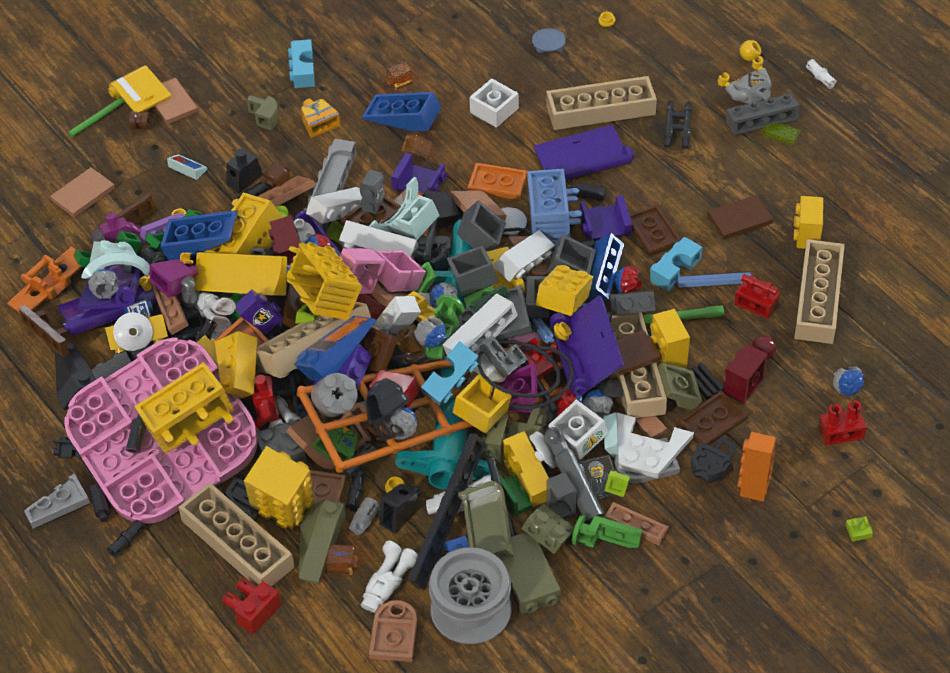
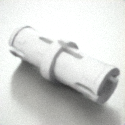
M813 59L807 63L806 68L815 75L817 80L822 81L828 89L835 86L834 83L837 81L828 74L827 69L822 68Z

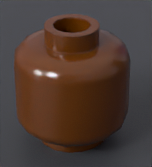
M281 162L272 163L264 173L266 185L270 188L282 186L290 179V169Z

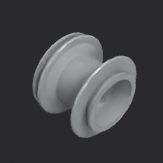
M479 548L457 549L446 554L437 562L429 581V594L432 600L431 617L436 628L444 636L459 643L477 644L494 638L506 627L511 615V601L509 598L511 580L503 562L491 552Z

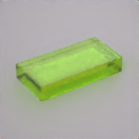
M776 122L764 125L761 135L794 146L801 130Z

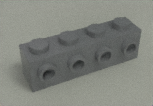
M785 94L759 102L726 109V124L733 135L798 120L800 105L792 94Z

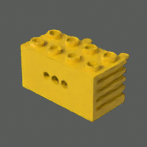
M243 193L239 200L234 199L232 201L234 207L231 211L236 210L237 217L230 240L204 251V253L250 255L253 247L269 250L273 244L268 232L271 229L270 221L283 218V216L270 200Z
M311 242L307 244L299 243V248L290 246L289 250L296 252V256H294V261L290 265L291 269L287 272L286 281L293 285L301 296L300 300L306 303L313 314L348 320L362 285L350 271V268L342 261L343 259L330 246L320 247Z
M204 362L134 406L146 428L165 455L187 440L193 446H196L199 440L195 435L221 418L226 423L233 422V417L230 413L234 411V408L224 388Z

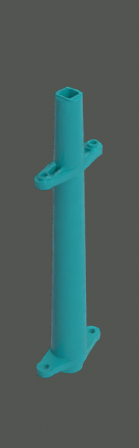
M459 219L453 227L451 257L474 249L457 235L461 223ZM450 266L448 271H434L437 277L432 284L450 283L452 286H455L457 298L462 302L465 309L464 297L471 294L462 296L452 276ZM454 367L441 368L440 377H450L455 371ZM456 397L450 398L446 404L442 402L439 406L450 425L463 421L462 418L452 413ZM437 418L435 421V430L442 428ZM468 428L453 432L449 436L444 435L433 439L432 450L398 452L395 458V465L400 469L426 475L432 486L439 489H447L457 461L464 449V444L468 439ZM479 460L472 479H481L484 476L490 475L487 461Z

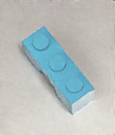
M311 39L291 41V48H288L289 59L292 58V60H289L290 70H293L290 71V81H294L295 88L314 87Z
M686 237L676 242L673 248L668 253L666 252L657 264L654 263L650 269V282L669 292L677 284V279L680 277V268L677 266H683L691 270L701 260L703 247Z
M460 341L447 355L446 359L453 365L454 373L450 377L443 378L433 372L421 386V391L439 406L442 402L446 404L453 395L451 391L455 387L459 388L466 380L464 378L468 371L472 373L479 364L476 362L478 355Z

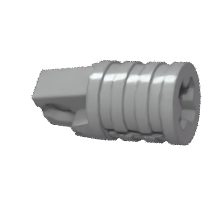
M365 498L355 513L349 529L356 535L362 534L375 518L380 509V504L372 498Z

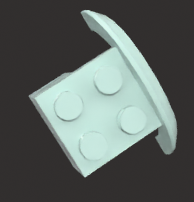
M414 177L407 184L405 200L397 213L382 224H378L374 220L369 227L390 233L393 231L418 240L439 217V213L433 200L418 195V181Z
M102 240L93 243L90 263L84 269L81 277L83 279H90L93 273L114 264H122L123 271L131 272V267L134 266L140 269L144 276L148 277L150 265L146 260L136 255L130 244L126 242L111 243Z

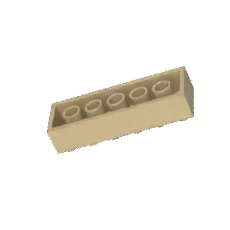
M645 76L547 91L546 106L553 129L558 130L656 115L657 99L649 77Z
M807 239L794 339L833 344L845 244Z
M355 302L349 319L352 316L371 318L367 304ZM320 315L315 321L300 323L257 347L256 352L258 371L278 378L287 376L290 371L298 369L294 364L302 351L347 320Z
M642 312L612 315L611 326L616 340L642 330L648 335ZM656 363L615 377L625 415L642 418L666 414L667 398Z
M210 482L178 507L182 522L256 586L264 581L272 587L295 568L292 553Z

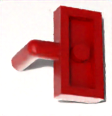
M536 338L526 342L533 346H541ZM555 344L548 346L558 350V347ZM535 350L523 352L528 358L527 362L529 364H536L537 377L539 379L555 370L553 364ZM543 350L548 355L552 354L555 360H560V355L549 350Z

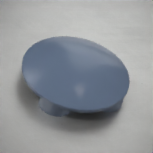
M553 28L541 29L532 37V43L539 53H544L545 51L560 52L563 50L566 40L561 31Z

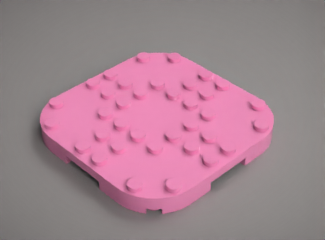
M168 338L153 344L137 354L138 358L105 379L101 376L82 388L68 405L65 429L69 439L115 510L129 521L134 522L137 520L142 524H150L170 517L179 511L178 507L209 482L214 487H217L243 470L250 463L256 452L258 434L254 421L241 400L228 394V399L234 408V411L230 413L233 417V422L226 423L221 418L195 435L199 440L196 446H193L187 440L165 455L146 428L140 453L134 454L126 451L132 422L138 415L134 407L135 405L203 362L221 384L218 367L207 351L192 340Z

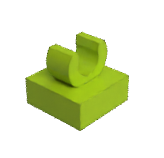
M610 470L604 491L624 497L630 477L626 474L623 475L617 473V471Z
M866 516L846 520L845 525L852 542L872 538L873 532Z

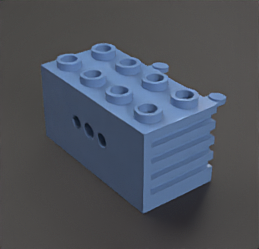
M564 169L527 171L532 234L540 230L553 244L557 243L562 234L570 237L569 225H578L581 223V220L579 218L569 219V217H579L582 215V212L579 210L569 211L568 202H577L578 197H567V195L578 194L579 190L577 188L566 189Z

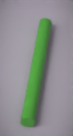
M122 97L70 130L68 132L69 135L73 138L126 102Z

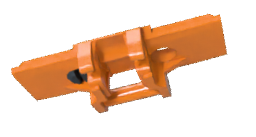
M71 246L55 261L47 255L42 256L40 262L26 274L23 273L20 276L27 286L7 304L17 312H19V308L23 305H26L33 311L42 302L54 299L71 283V277L82 268L73 256L76 249ZM48 265L49 273L45 278L40 279L35 276ZM35 291L40 292V294L37 296H31V294Z

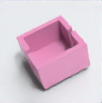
M343 248L340 257L362 285L359 294H372L378 281L374 274L380 275L385 260L373 249Z
M392 250L391 252L376 251L385 260L380 275H374L385 286L387 291L408 292L418 290L426 273L418 263L404 250Z

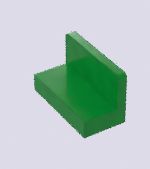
M499 473L505 497L509 503V509L514 517L533 509V504H531L530 499L521 489L515 476L512 475L503 479Z

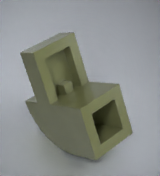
M250 95L247 98L248 112L255 114L257 126L272 131L279 121L276 100L271 96L263 100Z
M540 407L532 410L527 423L512 421L506 439L525 431L533 449L536 448L530 440V435L540 432L545 436L543 427L547 423V415Z

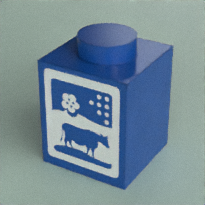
M145 297L135 299L134 303L129 307H123L124 314L135 312L144 315L146 318L151 317L150 312H153L151 302L147 301Z

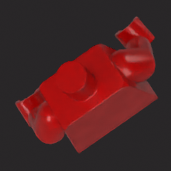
M258 375L254 378V394L244 397L253 399L258 417L255 420L257 432L267 422L279 420L278 400L272 376Z

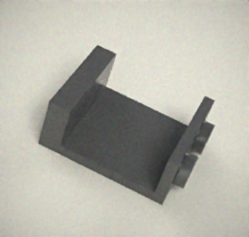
M646 290L611 294L609 296L611 314L620 315L656 310L654 291L648 292Z

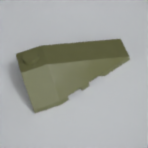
M324 499L314 503L310 509L306 508L304 518L300 524L299 580L319 585L346 519L345 505L343 503Z

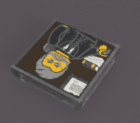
M610 455L579 462L597 499L615 495L604 491L610 470L615 471Z

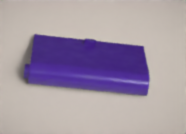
M613 125L534 145V150L543 169H564L565 181L629 164L634 159L633 149L628 146L623 147Z
M132 266L130 273L134 276L129 287L119 288L117 293L110 299L97 298L90 291L87 281L77 306L78 310L131 306L134 303L140 285L139 280L143 276V272Z
M139 285L135 299L145 297L147 301L151 302L152 307L158 305L153 288L149 291H144L142 286ZM81 297L57 306L66 321L63 323L64 328L71 336L118 320L124 315L123 307L78 310L77 306Z
M599 295L570 317L563 313H557L550 318L549 322L558 351L563 352L572 362L574 376L569 389L574 395L584 394L624 366L602 296ZM564 322L571 329L572 334L567 341L560 340L555 336L554 325L556 323ZM560 355L568 382L570 376L569 365Z

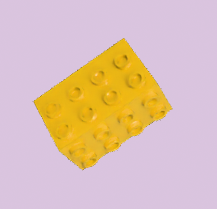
M268 446L265 447L244 480L250 507L258 510V514L263 518L275 520L276 524L283 529L289 528L293 530L296 525L299 526L304 518V511L306 508L310 509L315 500L313 498L314 492L309 467L303 462L298 461L296 463L291 460V457L285 452L280 451L278 453Z

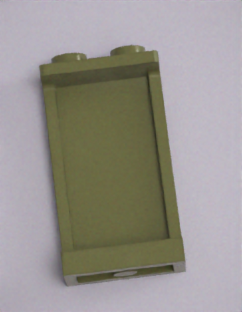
M488 481L481 486L469 487L459 492L458 497L463 501L469 547L489 551L500 560L513 557L503 488L495 481Z
M526 532L511 537L514 556L501 561L509 574L511 587L519 602L521 614L532 613L539 608L555 605L561 600V589L538 541Z

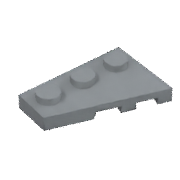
M72 474L69 477V481L64 485L59 484L54 488L55 491L48 497L43 496L24 510L32 528H36L90 503L75 474Z

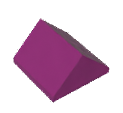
M532 363L511 372L501 382V387L521 394H537L536 364ZM512 395L510 404L531 406L535 404L536 398H521ZM508 408L509 411L531 413L533 410Z

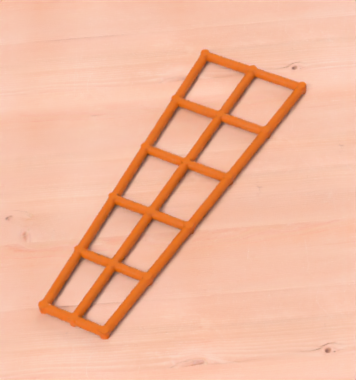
M543 340L538 341L541 346H549ZM445 359L420 365L412 364L409 367L389 370L388 372L413 375L421 389L425 380L420 372L453 365ZM556 362L558 369H562V362ZM378 373L364 375L358 387L365 402L366 395L369 392L365 383L372 382ZM544 377L540 378L539 380L545 389L549 390L550 387ZM494 382L497 385H501V382ZM314 385L307 387L299 386L297 390V396L300 397L316 428V433L319 434L338 473L392 453L397 454L398 451L444 435L449 436L453 432L473 426L465 420L450 425L439 405L423 393L425 397L413 400L409 409L427 404L430 405L442 428L396 443L393 437L386 440L389 445L387 447L342 462L327 431L367 421V412L323 424L308 397ZM465 388L453 389L451 391L453 394L451 398L457 397ZM559 388L554 389L551 393H549L551 398L559 394V392L556 391ZM538 397L535 404L544 402L542 397ZM380 426L381 431L387 435L386 429Z

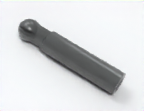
M557 427L549 428L545 432V442L551 447L555 455L554 460L561 474L565 472L576 489V504L581 514L586 516V523L592 522L594 516L602 517L604 512L573 450L569 449L564 439L563 431Z

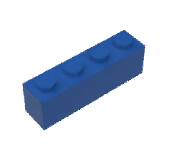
M612 233L595 242L594 249L596 251L589 274L593 276L589 297L586 299L588 303L599 295L602 296L603 301L609 299L624 243Z

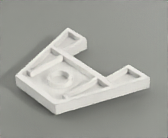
M617 413L619 469L658 479L694 437V432L674 428L669 443L632 433L636 417Z

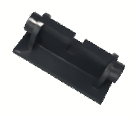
M60 437L59 440H53L57 445V448H54V456H58V458L73 457V450H76L69 437ZM76 450V458H82Z

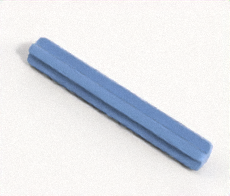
M751 273L680 276L677 279L679 288L742 284V275L751 276Z
M531 318L532 325L546 344L549 342L553 343L554 335L543 319Z

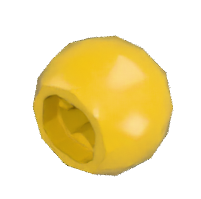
M747 40L740 46V55L746 61H753V58L757 60L761 54V47L754 40Z

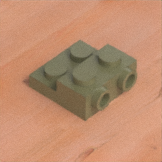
M664 362L658 366L667 398L676 400L678 407L689 410L695 409L702 402L692 370Z
M505 413L487 434H483L482 441L486 444L482 452V458H485V461L489 458H494L497 469H501L503 463V440L506 439L509 432V413Z
M543 504L529 516L521 529L555 554L571 537L574 527L551 508Z

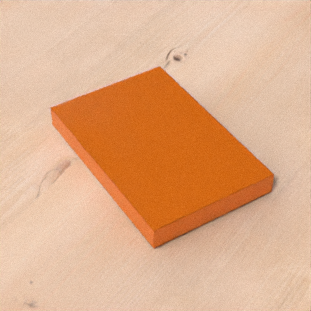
M476 163L467 190H483L490 196L520 200L528 173L527 170Z

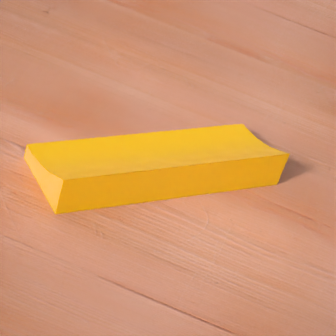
M197 252L195 266L198 269V275L193 277V280L196 282L194 290L247 294L253 289L258 294L262 293L263 295H286L287 257Z

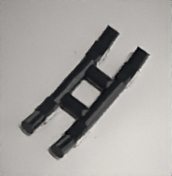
M668 101L664 147H671L672 131H683L682 148H689L691 102L685 103L684 112H675L674 101ZM673 118L684 119V123L673 124Z

